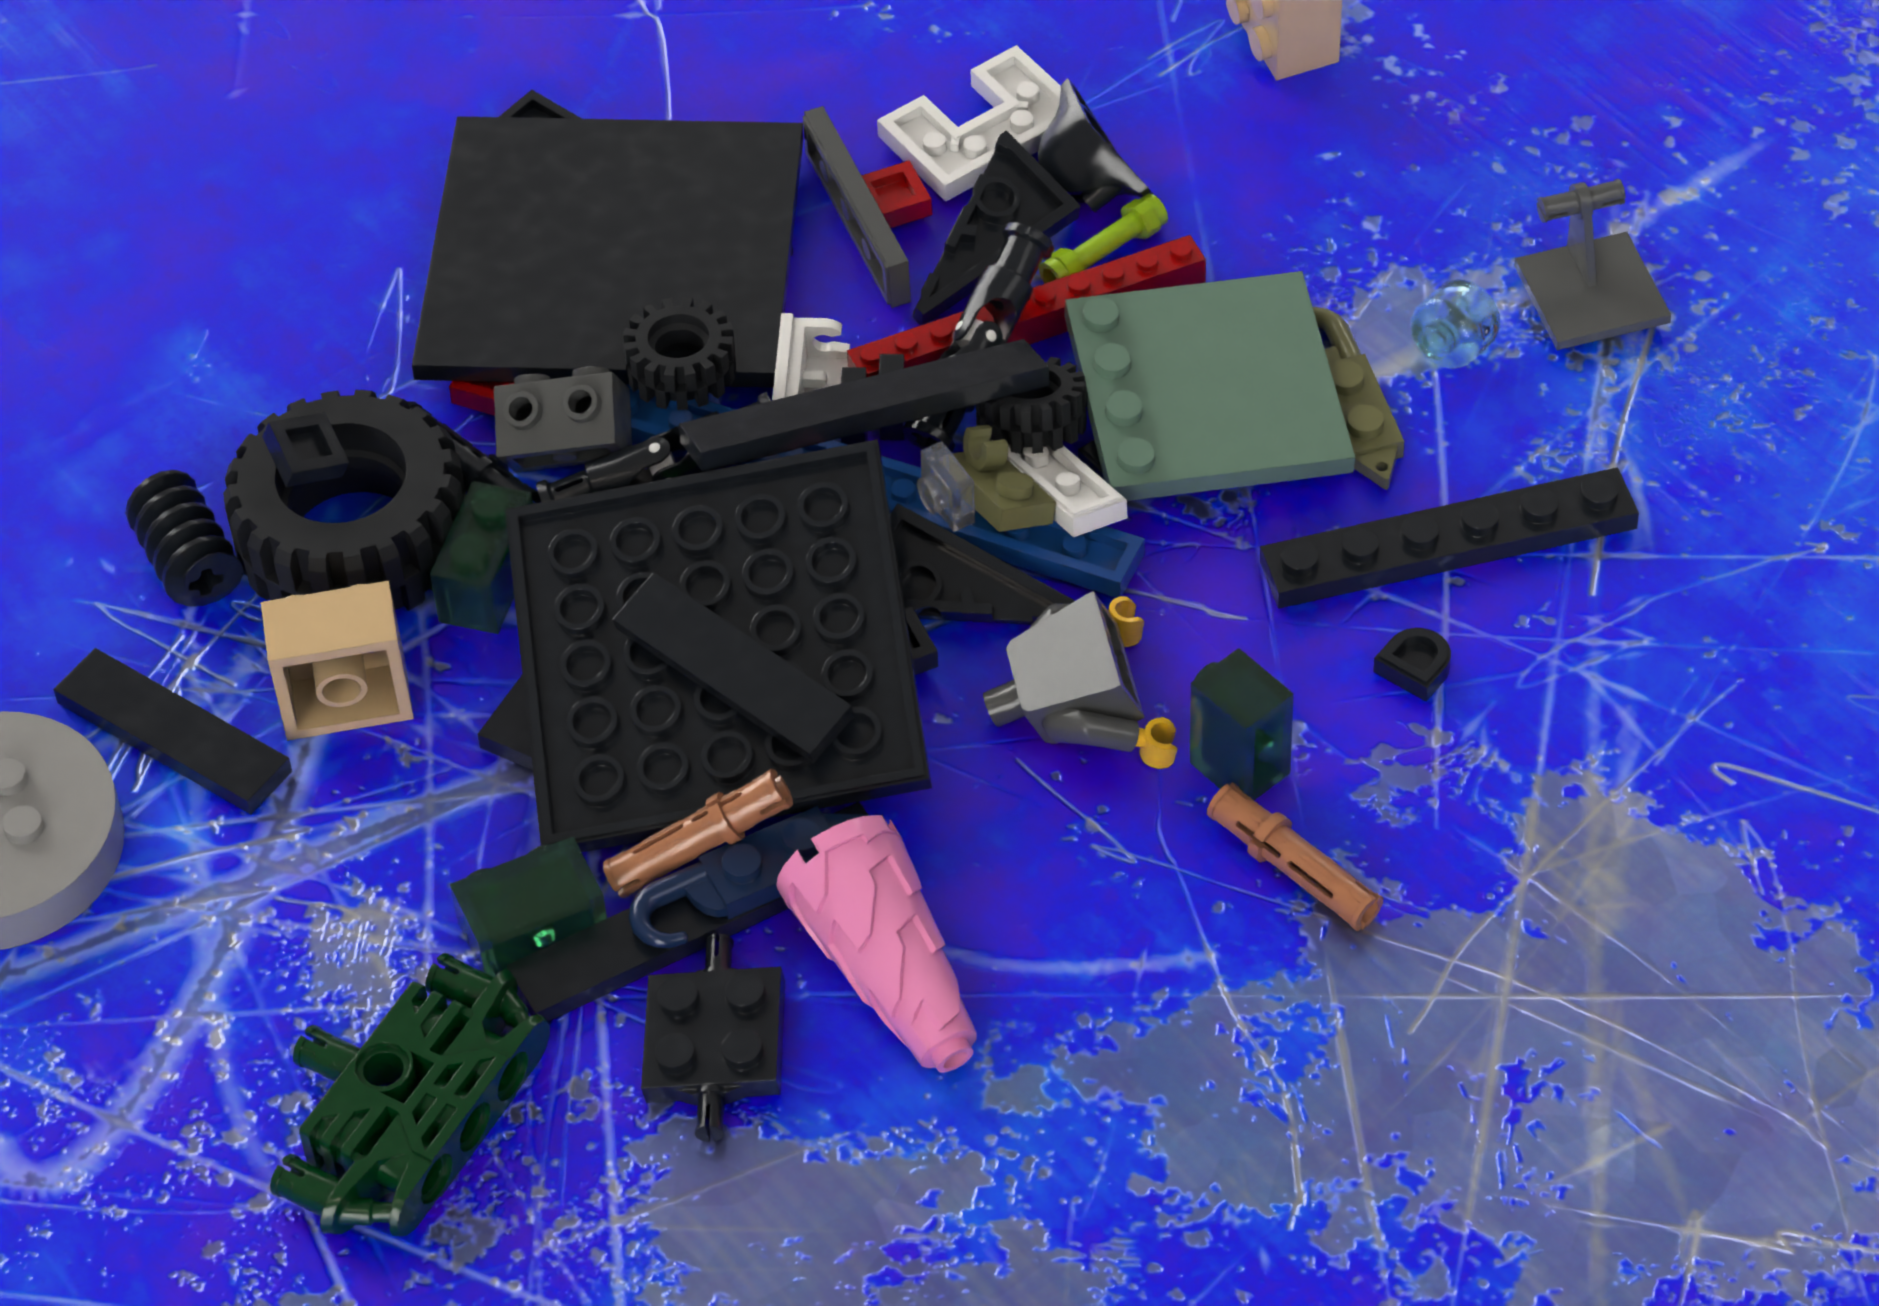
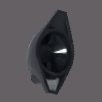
M1067 78L1061 84L1060 102L1056 115L1042 135L1039 144V164L1077 202L1087 203L1094 213L1117 195L1127 194L1143 197L1149 193L1154 194L1119 156L1079 91Z

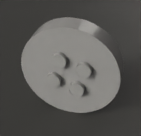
M0 711V950L41 939L59 930L83 913L99 897L115 873L121 857L125 833L124 818L112 775L105 760L92 743L79 732L56 720L36 714Z

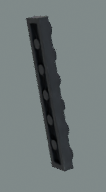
M1618 467L1263 545L1260 546V564L1279 609L1637 529L1639 512Z

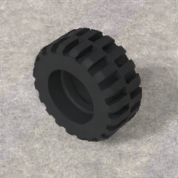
M338 390L321 393L322 399L306 403L305 399L302 398L288 404L287 412L279 417L272 413L257 426L259 434L255 436L249 433L236 450L237 458H234L228 466L225 476L227 488L223 493L225 510L236 555L241 561L243 572L247 575L249 585L264 599L276 600L291 595H306L348 588L357 584L389 581L395 610L405 606L408 611L423 603L426 599V591L431 589L436 592L451 577L450 568L455 569L460 564L466 551L465 541L470 536L471 524L459 454L456 453L454 441L447 430L437 425L436 419L423 409L416 406L411 411L409 402L389 394L385 399H380L376 397L375 392L368 390H355L354 395L340 396ZM325 412L349 461L343 476L286 487L262 437L268 423ZM370 492L393 498L377 512L354 521L324 523L304 518V515L316 505L342 494Z

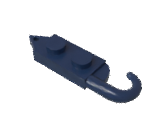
M815 806L745 836L744 839L733 845L727 844L698 856V863L656 880L637 893L630 905L628 919L632 931L645 944L656 948H673L687 943L689 937L683 931L665 933L653 927L650 920L651 915L656 909L686 896L694 907L704 914L717 918L726 916L729 920L782 897L776 886L778 875L784 864L797 850L805 863H807L819 853L811 840L813 837L847 820L869 815L821 813L818 806Z

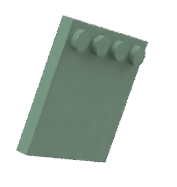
M1302 271L1065 299L1064 317L1077 370L1082 371L1085 376L1086 406L1104 481L1127 499V501L1353 473L1355 454Z

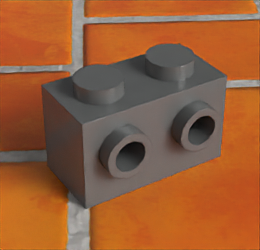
M597 366L581 367L572 372V377L551 379L544 374H524L515 377L514 384L494 386L496 457L517 473L584 465L586 462L632 446L630 388L613 372H609L607 368Z

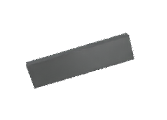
M821 106L804 111L805 153L887 305L890 304L891 308L911 302L909 261L825 108Z

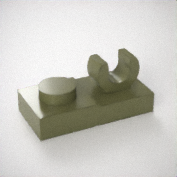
M989 425L967 427L963 436L964 452L940 456L938 475L998 532L1053 524L1056 501L1035 483L1026 473H1021L1007 460L1008 442L1005 439L990 441L992 427Z

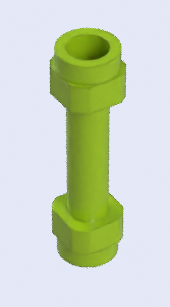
M1151 193L1140 199L1132 200L1121 208L1122 218L1073 250L1060 248L1052 253L1051 257L1039 266L1042 281L1045 284L1084 271L1134 237L1148 239L1160 231L1161 226L1167 223L1168 214L1165 206L1158 197Z

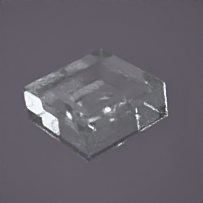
M943 441L921 450L922 478L917 480V489L926 509L932 514L938 512L953 532L975 523L973 479Z

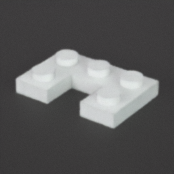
M1017 45L970 70L971 87L994 108L957 127L925 95L877 120L878 137L904 162L910 160L918 176L945 202L974 187L979 175L984 173L995 151V144L1000 134L1007 130L1032 155L1038 152L1042 135L1056 115L1060 102L1061 86Z

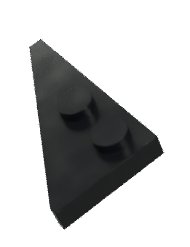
M1007 130L999 135L995 144V151L984 173L979 175L973 187L969 203L962 208L945 242L944 252L933 274H929L921 289L920 299L912 315L920 326L929 323L972 293L983 269L987 265H993L1005 241L1002 232L1006 224L1018 222L1031 226L1044 233L1048 238H1051L1079 218L1081 205Z
M898 503L891 512L905 608L912 606L919 619L1032 625L1049 605L1073 603L1075 601Z

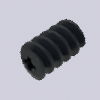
M178 470L160 471L146 478L134 489L127 501L125 511L130 528L135 531L139 544L144 548L147 559L154 566L157 577L163 582L167 595L176 603L185 606H204L219 601L230 594L241 581L244 573L242 564L234 555L230 542L225 539L223 529L215 522L214 513L206 506L205 498L197 489L195 480L186 472Z

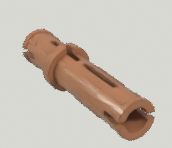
M771 768L737 790L735 789L726 795L718 792L706 799V806L697 810V812L642 840L641 843L606 859L603 862V870L610 886L615 892L618 891V895L621 898H626L633 892L643 888L644 885L659 877H663L725 842L731 845L744 839L746 830L768 817H772L792 807L793 799L788 786L781 775L778 776L777 771Z
M1233 782L1230 785H1224L1210 801L1207 808V816L1213 821H1217L1248 845V854L1258 862H1270L1306 892L1349 923L1355 931L1365 929L1375 919L1383 905V897L1373 892L1334 860L1292 829L1291 820L1281 812L1270 813L1240 790Z

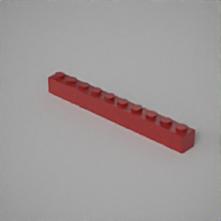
M1187 235L1033 287V293L1006 343L1024 339L1030 345L1068 332L1064 317L1065 299L1206 283V258L1191 235ZM983 306L975 319L984 322H994L991 313ZM963 311L847 350L848 367H866L867 377L879 375L880 354H904L905 368L936 361L945 350L949 349L953 341V331Z

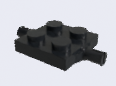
M715 934L705 939L706 959L704 970L689 973L648 975L641 1090L646 1103L681 1101L697 1106L695 1136L705 1142H710V1131L714 1141L724 1137L725 1104L733 1103L745 1097L781 1095L785 979L781 966L750 969L731 968L734 940L726 934H719V945Z

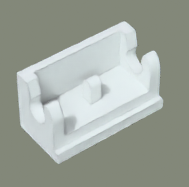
M781 313L772 401L841 384L842 367H848L847 350L850 349V344L835 341L824 343L815 339V337L820 335L840 336L842 332V324L829 318H794L793 313ZM841 438L835 439L834 441L841 442Z

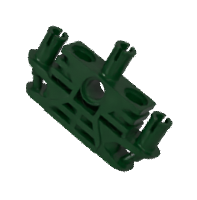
M448 953L439 955L437 962L445 966V969L433 963L427 974L425 986L412 981L361 1048L324 1031L317 1025L307 1027L305 1034L313 1038V1042L300 1035L294 1047L293 1062L300 1067H305L334 1081V1083L299 1129L307 1162L301 1160L295 1154L285 1156L282 1159L283 1165L291 1168V1171L289 1172L279 1165L276 1167L270 1183L271 1193L321 1216L320 1229L323 1233L343 1234L355 1225H372L374 1222L389 1223L392 1236H407L413 1232L438 1198L444 1194L515 1098L517 1091L537 1066L547 1047L550 1025L542 1015H528V1008L517 994L518 982L510 970L504 969L495 977H492L455 959ZM506 1025L513 1027L504 1037L500 1036ZM395 1082V1083L390 1084V1085H388V1086H380V1085L385 1084V1083ZM324 1163L327 1172L320 1169L324 1165ZM395 1193L392 1202L379 1201L385 1194Z

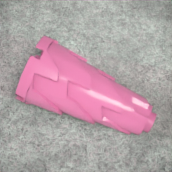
M883 815L862 816L837 824L816 835L811 840L819 853L805 863L797 850L784 864L778 875L776 886L787 907L793 912L825 956L836 963L861 1000L875 1010L884 1024L909 1048L922 1067L928 1069L937 1068L938 1072L945 1073L962 1066L974 1053L972 1045L977 1040V1032L960 997L955 973L942 949L946 944L922 895V886L918 874L905 848L903 839L892 820L890 819L888 825Z

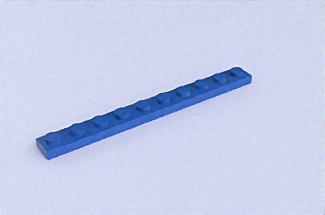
M627 385L630 388L632 443L634 444L641 443L653 436L679 426V423L695 420L715 411L724 413L736 410L711 401L707 405L698 407L695 399L687 401L688 410H677V401H670L667 409L656 406V396L647 403L640 399L639 390L633 392L630 385ZM831 440L727 467L770 460L780 457H786L796 454H802L812 451H818L828 448H834L844 446L847 444ZM677 450L672 452V455L682 459L688 452L687 450ZM882 456L890 514L898 503L1006 563L1117 598L1123 596L1145 555V538L1107 526L1076 537H1072L1054 520L1053 524L998 532L938 473Z

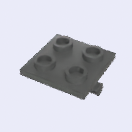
M1620 179L1589 187L1585 182L1571 184L1568 192L1537 198V211L1543 223L1570 216L1567 246L1515 258L1514 267L1556 350L1668 324L1671 321V313L1628 232L1594 239L1593 210L1625 203V190Z

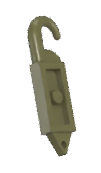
M1313 307L1318 328L1325 331L1332 346L1325 349L1355 454L1354 469L1387 490L1390 486L1396 460L1403 457L1404 439L1365 354H1361L1349 325L1339 314L1327 308Z

